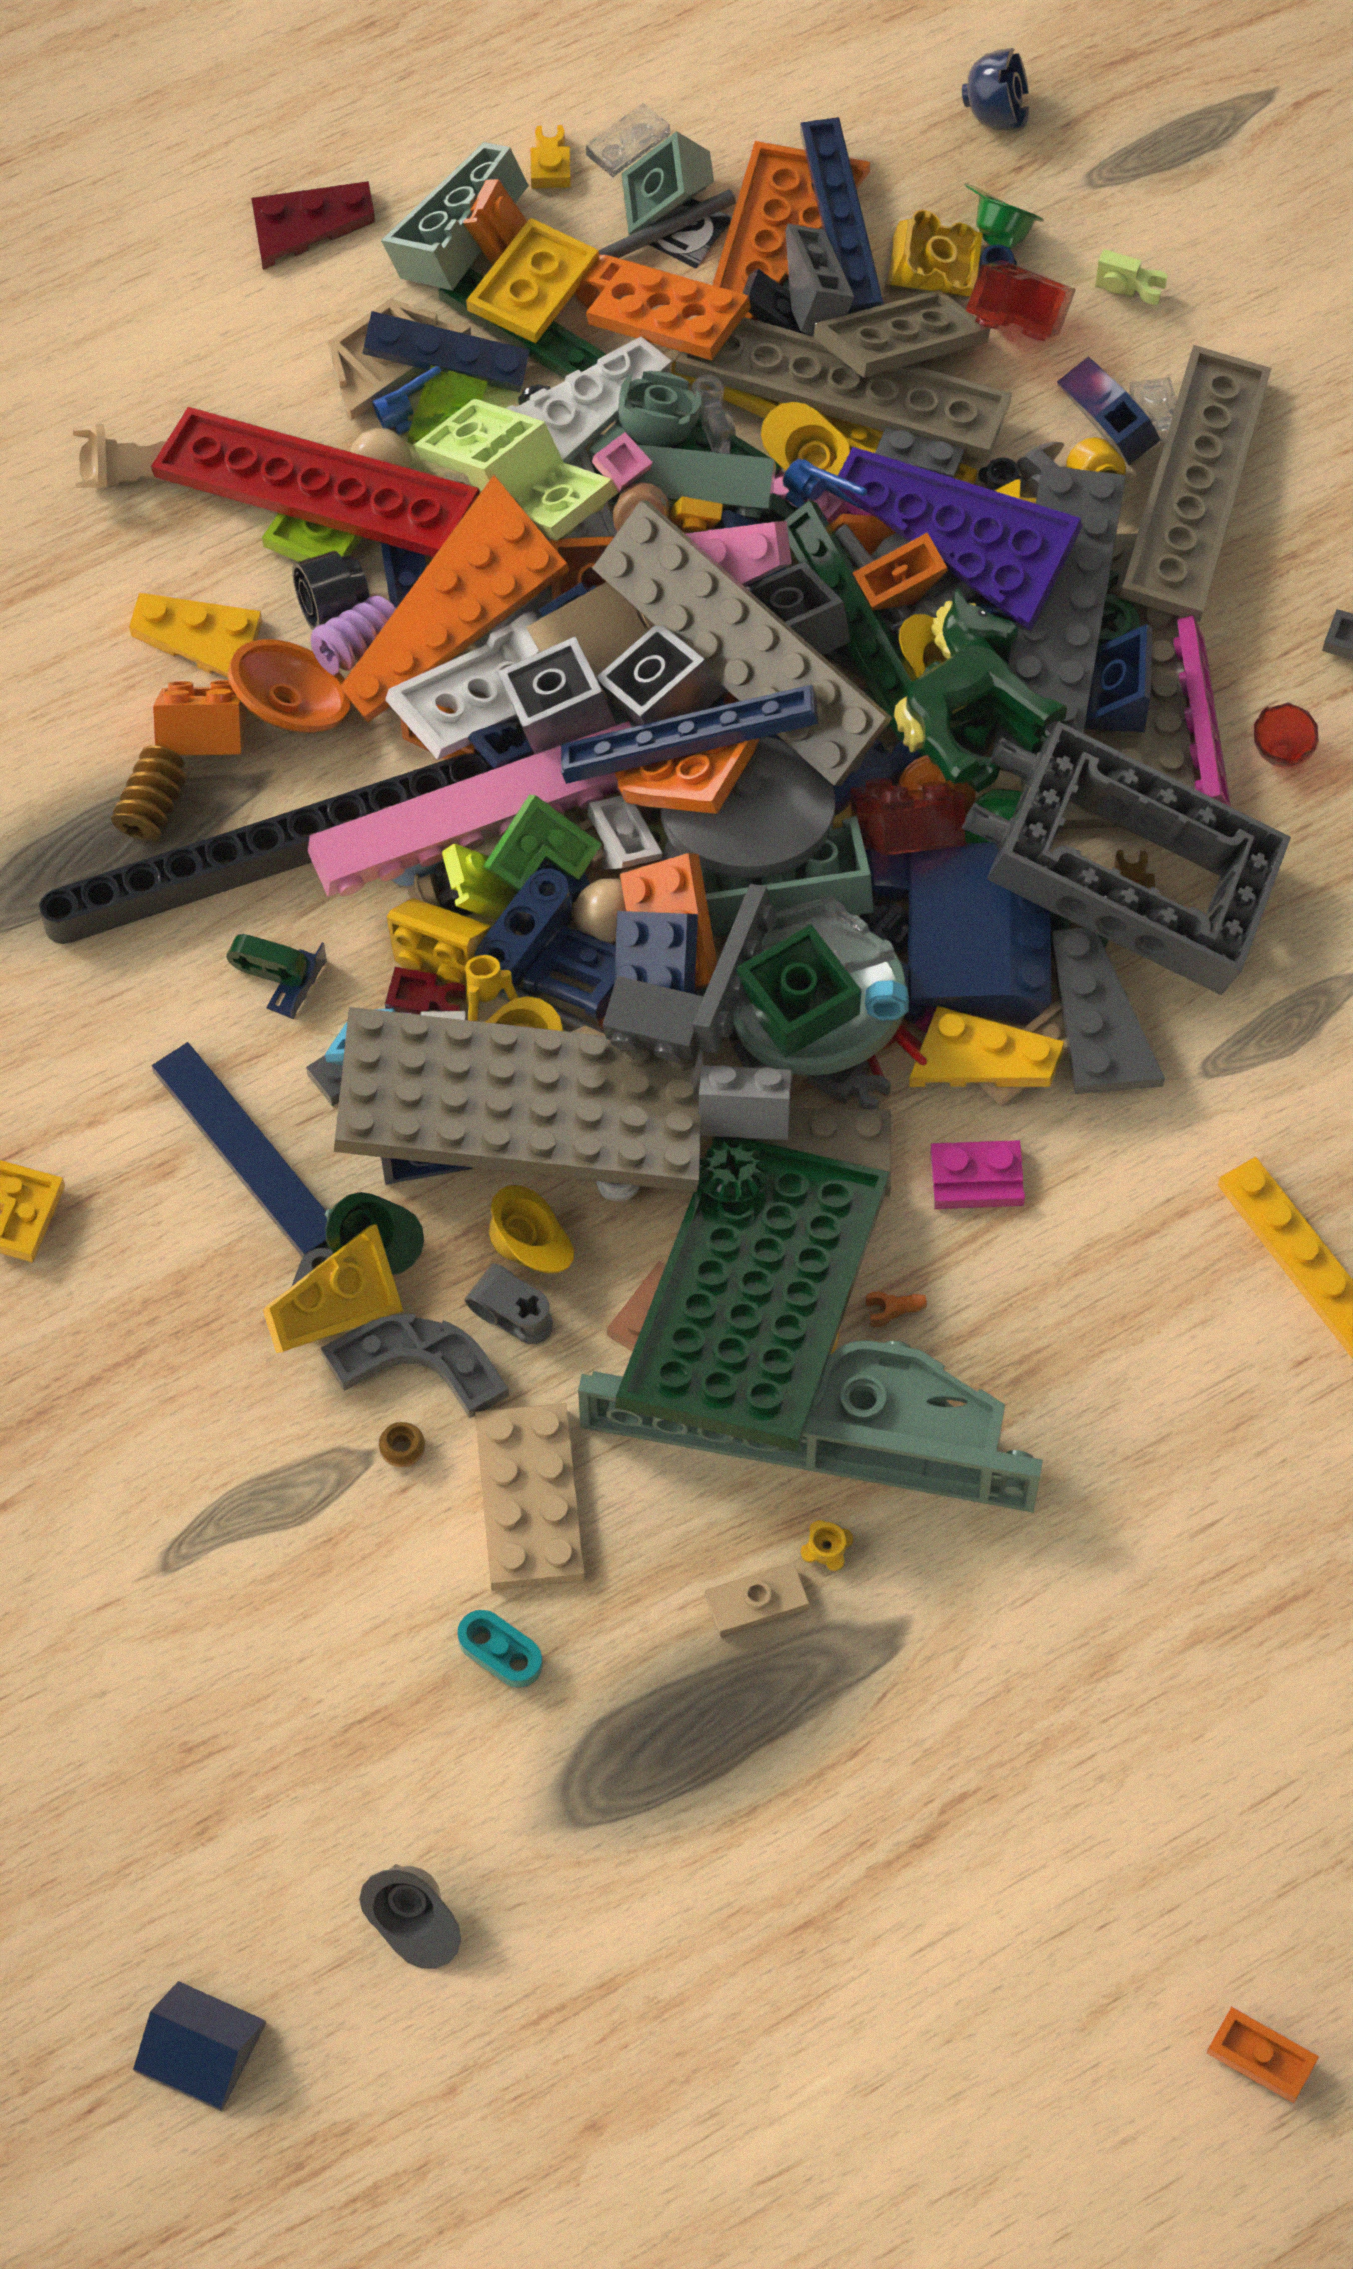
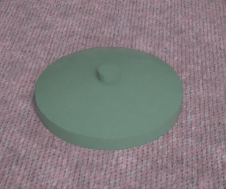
M815 922L798 925L779 932L762 943L763 952L812 924L862 990L860 1015L786 1059L760 1025L747 994L742 1002L738 1001L733 1013V1024L737 1036L744 1047L756 1059L774 1069L791 1070L792 1074L823 1075L851 1068L880 1051L894 1036L902 1022L904 1015L897 1020L881 1021L867 1014L865 1006L866 989L876 981L893 980L906 986L899 959L893 950L873 933L854 925L838 922Z

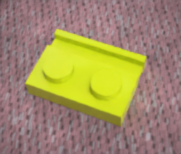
M455 843L443 850L442 855L451 889L458 891L459 898L455 900L456 906L498 920L516 896L517 891L483 867L489 856Z

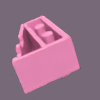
M787 521L686 533L691 540L744 587L792 564Z

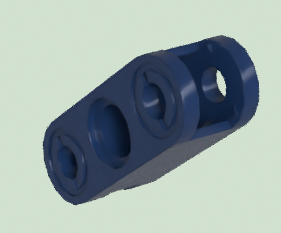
M542 869L531 875L479 943L475 951V957L479 955L492 956L500 962L501 970H509L514 988L520 984L529 968L571 915L573 901L569 893V884L566 877L560 871L554 869ZM524 926L534 928L533 931L524 936L515 934L519 928ZM504 988L499 993H505Z

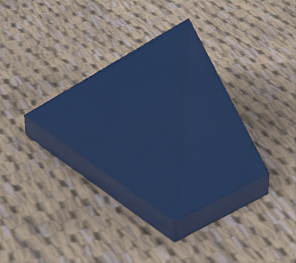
M518 717L473 731L468 737L478 755L494 769L535 755Z

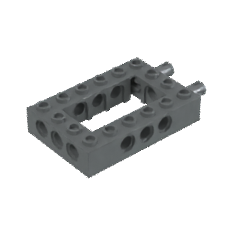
M1059 721L1037 754L1026 751L1002 737L989 763L1004 768L1024 779L1025 787L1014 814L1010 820H1007L974 803L965 818L966 822L962 825V829L977 834L997 845L996 849L998 852L987 880L1222 996L1242 972L1291 837ZM1072 802L1219 875L1220 878L1206 915L1199 909L1192 906L1188 909L1160 895V890L1154 887L1148 889L1120 875V870L1114 867L1110 870L1080 855L1081 851L1067 845L1059 846L1051 853L1052 841L1066 820L1062 816L1068 804Z

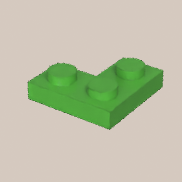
M529 794L483 867L512 889L519 892L528 878L536 872L543 859L550 862L571 879L579 880L602 844L538 796Z

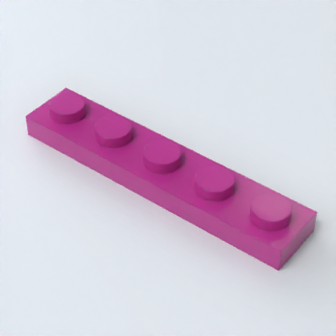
M1192 615L1177 619L1179 636L1175 637L1173 641L1178 660H1183L1185 672L1179 673V681L1184 696L1189 697L1190 707L1184 709L1188 729L1190 733H1194L1196 743L1190 744L1191 758L1195 768H1200L1201 779L1195 781L1196 790L1231 807L1205 637Z

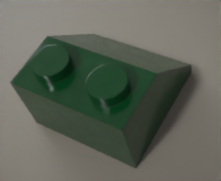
M812 924L736 967L737 974L760 1025L785 1059L860 1015L862 990Z

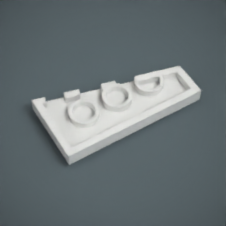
M641 336L599 358L597 364L583 372L577 370L567 375L565 381L549 390L543 388L530 395V400L517 407L511 405L505 409L544 421L563 462L568 464L619 417L618 399L621 385L626 377L632 375L631 381L642 378L643 371L668 372L672 361Z

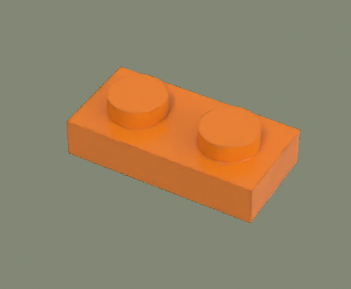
M1232 2006L1206 2053L1292 2103H1295L1319 2058L1318 2055Z

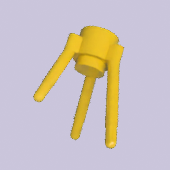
M479 955L467 961L465 965L467 981L466 1004L469 1006V1021H478L479 1001L488 1002L494 1000L503 988L509 1001L519 998L512 984L511 972L509 970H501L500 962L496 958L488 955Z

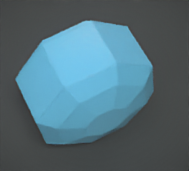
M893 980L876 981L865 992L867 1014L881 1021L897 1020L909 1011L907 987Z

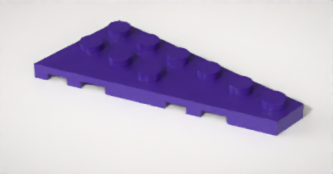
M852 447L838 474L839 477L866 488L867 494L861 496L837 486L838 490L909 542L928 532L949 572L1029 631H1032L1083 527L1079 517L856 447Z

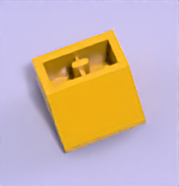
M411 898L391 909L387 915L395 962H398L403 968L437 974L438 979L445 984L458 982L467 987L465 965L468 960L475 957V951L479 943L492 926L415 898Z

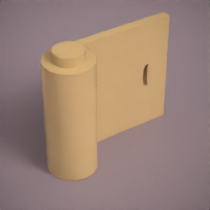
M605 582L527 626L526 629L539 652L576 636L596 678L655 624L608 582ZM601 688V690H602V692H603V694H604L605 699L608 700L609 698L607 697V695L605 694V692H604L603 689Z

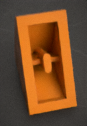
M927 532L854 571L853 575L872 610L915 604L948 569Z

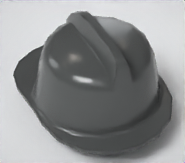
M395 1864L389 1870H382L371 1875L362 1885L359 1901L363 1914L393 1950L407 1963L420 1968L436 1969L448 1964L458 1953L461 1943L459 1924L450 1909L441 1900L439 1886L428 1872L414 1866Z

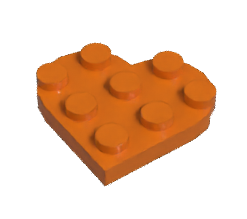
M759 738L615 772L619 790L624 801L628 804L717 814L752 757Z

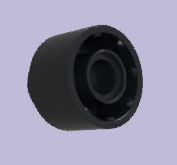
M331 551L293 564L292 576L296 596L302 613L312 630L319 625L326 624L331 618L338 617L342 612L352 610L355 605L364 603L369 598V589L362 567L358 560L349 554L340 556L337 551Z

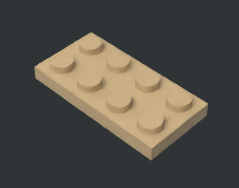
M567 1403L475 1412L491 1590L584 1581Z

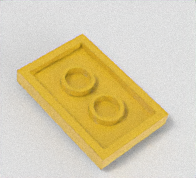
M530 217L466 300L467 311L531 342L537 343L578 289L581 279L598 260L599 250Z

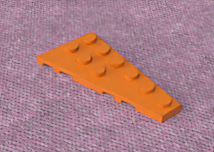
M760 141L754 142L712 285L743 293L748 276L756 269H760L783 286L789 278L785 233L787 225L793 224L823 229L805 150ZM849 158L856 189H858L870 173V162ZM749 312L744 316L757 321V318Z
M495 475L487 483L341 684L340 688L367 723L390 707L385 700L390 688L451 661L570 571L566 561Z

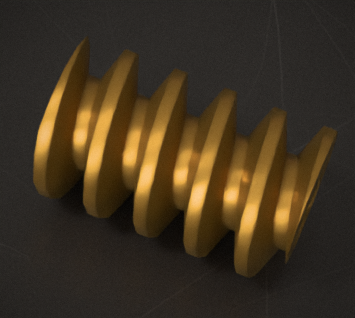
M149 745L143 747L139 754L140 760L134 765L133 774L129 776L126 788L123 789L119 797L120 802H117L113 809L111 822L119 831L133 838L157 842L162 836L159 828H164L168 823V818L165 814H171L174 810L173 800H178L181 795L179 787L184 786L188 778L181 769L185 764L178 753L165 747Z

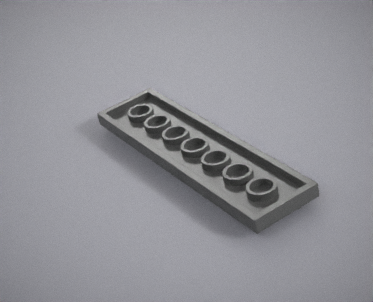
M1042 465L1036 504L1079 517L1083 527L1032 631H1029L1015 621L1019 630L1018 638L1011 645L1008 665L1012 672L1020 677L1033 692L1042 697L1054 699L1067 706L1066 718L1061 723L1084 734L1125 486V475ZM1058 721L1050 723L1046 729L1051 733ZM998 723L993 752L1002 737L1005 738L1007 741L1015 744L1016 746L1024 749L1019 744V742ZM1000 767V770H1001V771H1008V770H1006V769Z

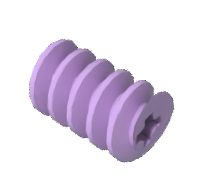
M371 596L364 603L355 605L352 610H346L338 617L331 618L326 624L317 626L311 634V648L320 665L334 676L338 674L339 668L345 671L351 670L355 666V662L357 663L396 610L394 605L381 596Z

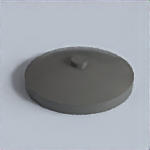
M766 736L759 738L752 757L717 814L661 808V820L664 831L672 845L682 855L687 853L699 854L701 868L729 877H767L796 868L813 857L821 849L833 827L835 794L832 783L785 741Z

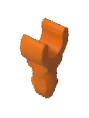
M880 1291L868 1293L866 1295V1306L880 1305L885 1309L882 1313L870 1315V1326L882 1327L888 1324L891 1319H895L901 1314L917 1312L926 1308V1296L911 1294L896 1297L895 1295H887Z

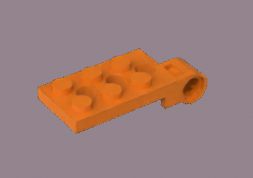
M599 255L598 260L581 279L580 286L575 291L577 299L588 308L586 314L589 325L633 338L642 336L650 343L711 361L751 308L749 295L609 255ZM663 305L658 307L656 310L652 309L655 306ZM700 315V316H696V317L692 318L691 320H688V319H687V318H689V317H691V316Z

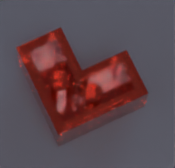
M996 261L981 266L966 312L976 315L975 322L982 326L998 329L999 325L1007 327L1009 324L1014 323L1024 327L1022 331L1024 335L1036 340L1045 341L1046 337L1050 338L1060 335L1076 289L1007 261Z
M873 778L865 781L866 786L851 788V817L857 815L863 844L884 856L966 846L965 830L962 829V825L965 822L964 794L950 788L947 782H926L922 784V789L908 791L907 787L892 784L891 779Z

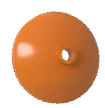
M274 639L251 641L238 648L229 663L228 678L238 699L255 716L277 728L296 733L327 731L343 722L350 709L351 701L340 688L345 680L341 673L338 672L335 676L328 673L320 665L313 651L300 645Z

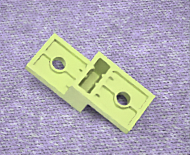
M475 398L414 444L421 459L466 474L471 485L479 488L480 493L493 475H495L543 535L556 541L569 536L579 523L589 515L602 510L606 502L618 493L611 478L564 463L544 421Z

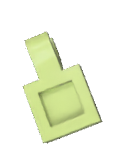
M1103 249L1098 260L1095 286L1106 289L1111 293H1120L1130 297H1134L1137 291L1144 302L1158 305L1161 290L1151 287L1157 286L1165 289L1168 275L1159 270L1141 268L1142 260Z

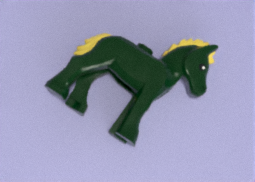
M956 589L953 601H946L944 607H940L936 611L937 618L933 619L934 624L932 625V632L936 636L935 644L942 650V654L947 660L942 663L940 661L933 662L925 669L921 676L911 683L907 697L900 700L896 705L894 717L898 731L904 732L903 744L909 747L911 753L923 748L924 752L928 754L931 763L940 768L946 782L950 780L954 785L966 782L975 791L980 792L996 781L999 776L1000 767L989 763L991 757L978 756L960 746L954 739L950 729L990 714L1026 751L1037 754L1050 735V732L1046 729L1047 725L1054 721L1061 722L1066 718L1067 706L1054 699L1045 698L1033 692L1020 677L1012 672L1009 665L996 654L993 647H1008L1017 641L1019 631L1017 625L1011 620L990 614L974 603L967 604L960 589Z

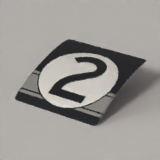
M692 198L659 221L700 203V201ZM719 211L649 245L696 269L717 238L729 226L732 217Z

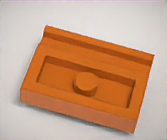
M499 179L485 181L470 209L473 214L463 222L492 266L527 222Z

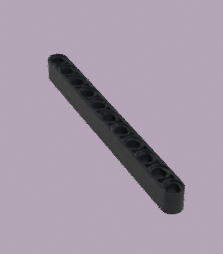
M467 753L53 889L41 898L39 904L45 932L49 939L55 943H72L312 863L308 853L310 836L304 837L301 835L310 832L316 834L341 825L344 820H355L380 811L386 806H393L488 772L487 763L477 754ZM266 846L274 847L270 850H260L261 848ZM228 859L234 860V861H232V862H230V863H227V864H221V863H220V862H222L223 860H228ZM185 873H191V874H192V875H190V876H188V877H184V878L178 877V876H180V875H182V874H185ZM142 887H151L146 891H137ZM100 901H110L104 905H96ZM60 914H69L68 916L61 919L55 918Z

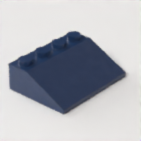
M994 843L912 846L909 850V1003L935 1008L940 1006L965 1014L1027 1026L1051 1004L1050 910L987 880L998 852L996 849L997 845Z

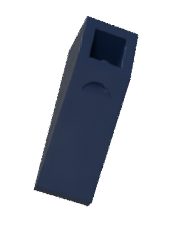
M1089 356L1057 381L1059 387L1100 434L1118 451L1128 466L1161 440L1147 414Z

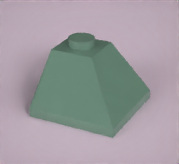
M676 131L621 173L628 234L632 235L655 224L714 182L710 151Z

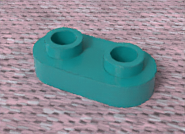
M488 1610L472 1611L460 1621L457 1630L458 1642L462 1652L467 1657L511 1687H526L538 1679L543 1667L542 1654L538 1645L530 1638ZM480 1633L490 1636V1640L485 1644H478L473 1639ZM516 1660H524L528 1664L521 1671L513 1670L510 1666Z

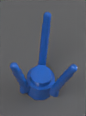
M435 366L426 373H423L398 390L372 401L375 413L383 429L389 430L395 427L397 434L401 435L410 430L439 426L452 416L446 415L408 421V417L414 414L408 396L443 376L444 374L440 373L441 368L439 366Z
M805 459L794 461L784 474L782 483L789 490L785 499L798 509L805 504L803 500L810 499L814 501L826 490L857 508L868 512L838 490L837 486L861 496L867 494L866 488L820 469Z

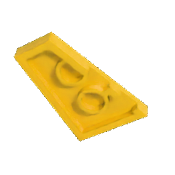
M139 592L129 629L131 636L172 656L179 654L194 661L199 669L210 674L215 671L228 678L229 663L236 650L248 642L257 640L262 624L261 611Z
M377 1224L367 1227L263 1309L276 1353L284 1352L367 1324L370 1321L404 1311Z

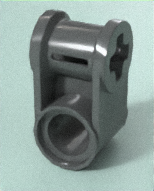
M491 1264L465 1297L464 1301L472 1312L488 1323L497 1325L518 1338L521 1342L527 1344L541 1343L550 1336L553 1330V1319L549 1312L550 1306L547 1297L541 1291L520 1280L511 1271L499 1264Z

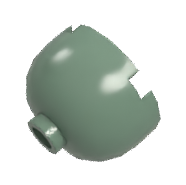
M643 371L642 378L631 381L632 375L626 377L621 385L618 399L619 420L625 432L632 439L646 446L667 448L683 442L695 428L700 415L702 400L699 391L697 390L696 395H694L688 389L689 382L668 372Z

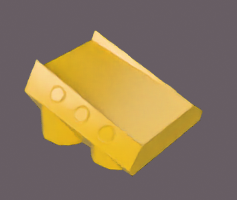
M924 209L916 211L911 219L898 222L892 237L893 245L889 273L885 284L929 291L941 290L943 293L973 297L976 291L983 233L977 232L970 225L961 222L954 223L951 226L941 225L939 218L933 212Z

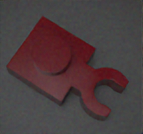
M395 967L385 1000V1009L394 1008L395 1012L416 1015H421V1012H431V1009L438 1010L439 1012L461 1011L459 1005L449 1004L447 1001L451 998L465 999L466 986L458 982H450L443 986H438L437 974Z

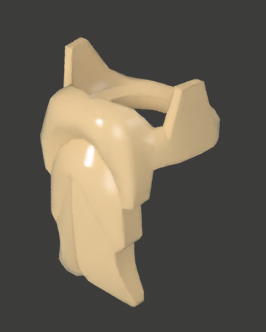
M104 424L73 427V436L89 438V441L81 447L79 453V470L84 481L76 483V488H110L118 486L119 482L136 483L139 479L167 482L166 480L155 478L151 470V465L166 443L165 441H159L149 446H138L134 442L117 444V440L105 438Z

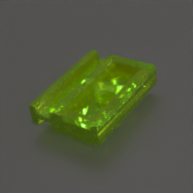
M441 371L438 375L431 378L424 385L408 433L407 442L413 444L414 441H420L474 398L483 401L488 382L453 371H448V373Z

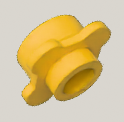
M823 1520L814 1521L809 1527L808 1543L803 1545L800 1550L802 1559L807 1563L816 1561L824 1564L830 1571L841 1570L845 1565L843 1556L846 1548L853 1544V1534L850 1530L842 1529L834 1523ZM825 1542H829L831 1548L825 1549L822 1545Z

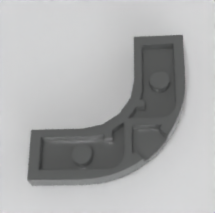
M416 1314L386 1316L370 1321L321 1347L323 1358L344 1391L383 1369L405 1363L420 1364L436 1371L448 1384L469 1418L475 1416V1412L484 1411L509 1397L508 1387L479 1344L462 1329L444 1320L440 1323L429 1319L416 1318Z

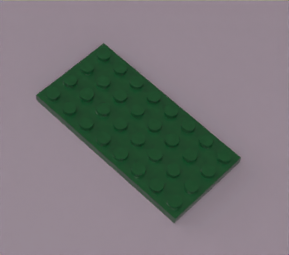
M715 1136L711 1148L719 1150L724 1142L730 1148H737L743 1143L749 1152L759 1150L761 1160L768 1162V1183L759 1195L743 1202L717 1200L706 1194L698 1184L697 1191L693 1192L617 1391L615 1408L798 1452L828 1358L831 1355L889 1184L890 1172L745 1138ZM727 1165L726 1170H729L734 1175L735 1180H738L739 1171L734 1166Z

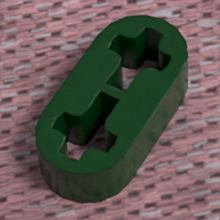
M247 934L235 936L226 954L228 962L242 972L293 987L302 984L310 968L309 959L300 951Z

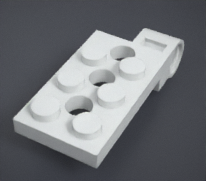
M534 612L524 613L510 625L490 633L486 645L388 690L385 698L386 702L437 760L470 745L471 742L468 737L471 732L517 717L497 671L539 653L526 627L540 618ZM469 690H472L477 693L483 692L487 696V698H477L473 696L469 692ZM436 705L446 708L451 707L455 713H444Z

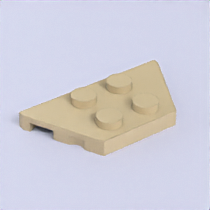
M391 298L373 310L374 312L471 335V327L467 323L460 321L458 326L438 320L437 313L424 309H413L408 304ZM371 312L328 341L329 352L346 413L351 421L371 408L373 400L395 391L425 370L362 354Z

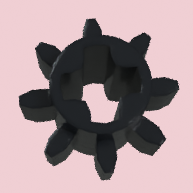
M886 902L878 907L873 903V913L861 914L859 916L862 922L858 927L881 938L897 955L908 944L909 915L899 905L893 902Z

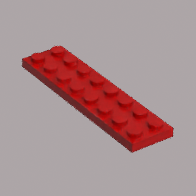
M187 407L151 465L155 478L430 557H434L480 494L477 487L192 407Z

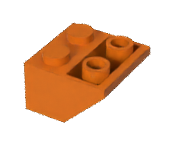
M229 680L213 681L210 683V687H193V682L175 681L168 683V688L161 689L153 705L155 746L168 748L179 755H237L242 753L245 746L246 707L236 696Z

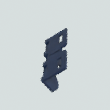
M324 942L321 943L316 954L302 949L298 950L310 961V968L302 984L293 987L280 983L266 1009L291 1019L295 1018L298 1009L307 997L308 990L316 981L320 970L327 961ZM281 992L285 993V996L281 1001L280 1005H275Z

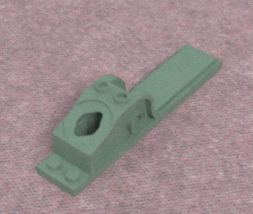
M855 1341L841 1346L829 1356L798 1452L615 1408L616 1394L623 1376L593 1371L592 1376L581 1375L578 1388L580 1428L1034 1513L1043 1460L1033 1458L1031 1454L1020 1450H1010L1006 1453L998 1452L1005 1404L982 1389H979L978 1392L944 1371L945 1365L925 1352L911 1348L910 1345L901 1341H887L885 1343ZM946 1400L959 1401L966 1404L953 1407Z

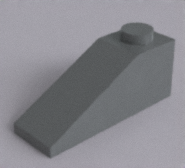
M788 224L785 233L791 310L800 331L813 336L816 323L847 315L854 295L825 230Z

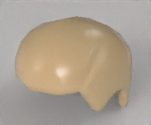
M373 428L363 432L351 445L350 452L409 469L411 467L412 455L409 447L402 437L388 429Z
M599 879L581 891L573 906V920L576 927L582 933L591 934L607 943L616 940L617 911H626L621 880Z

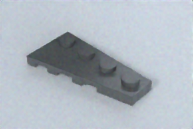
M1086 928L1052 930L1051 951L1075 1095L1163 1087L1165 1077L1099 935Z

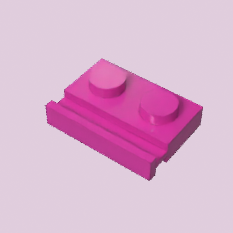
M1020 1140L931 1143L930 1156L934 1209L1024 1206L1025 1194L1023 1190Z

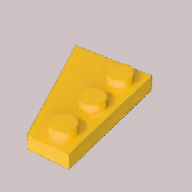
M937 1006L920 1049V1053L927 1059V1064L922 1066L917 1061L915 1062L909 1077V1087H925V1082H950V1087H966L967 1082H993L996 1087H1050L1064 1052V1041Z

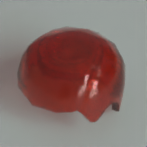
M1290 702L1273 707H1265L1254 723V745L1261 758L1273 766L1288 768L1302 764L1312 757L1319 742L1318 724L1309 711Z

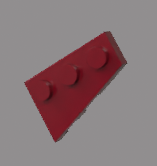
M369 181L251 198L263 270L276 265L275 259L291 252L297 256L309 251L308 245L324 238L337 239L375 222Z

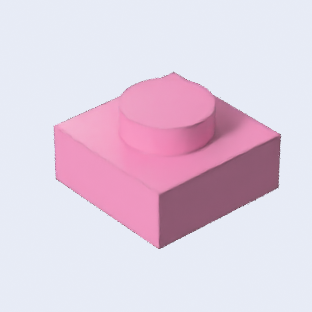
M626 432L596 453L592 460L594 466L603 476L613 480L619 493L648 472L653 463Z

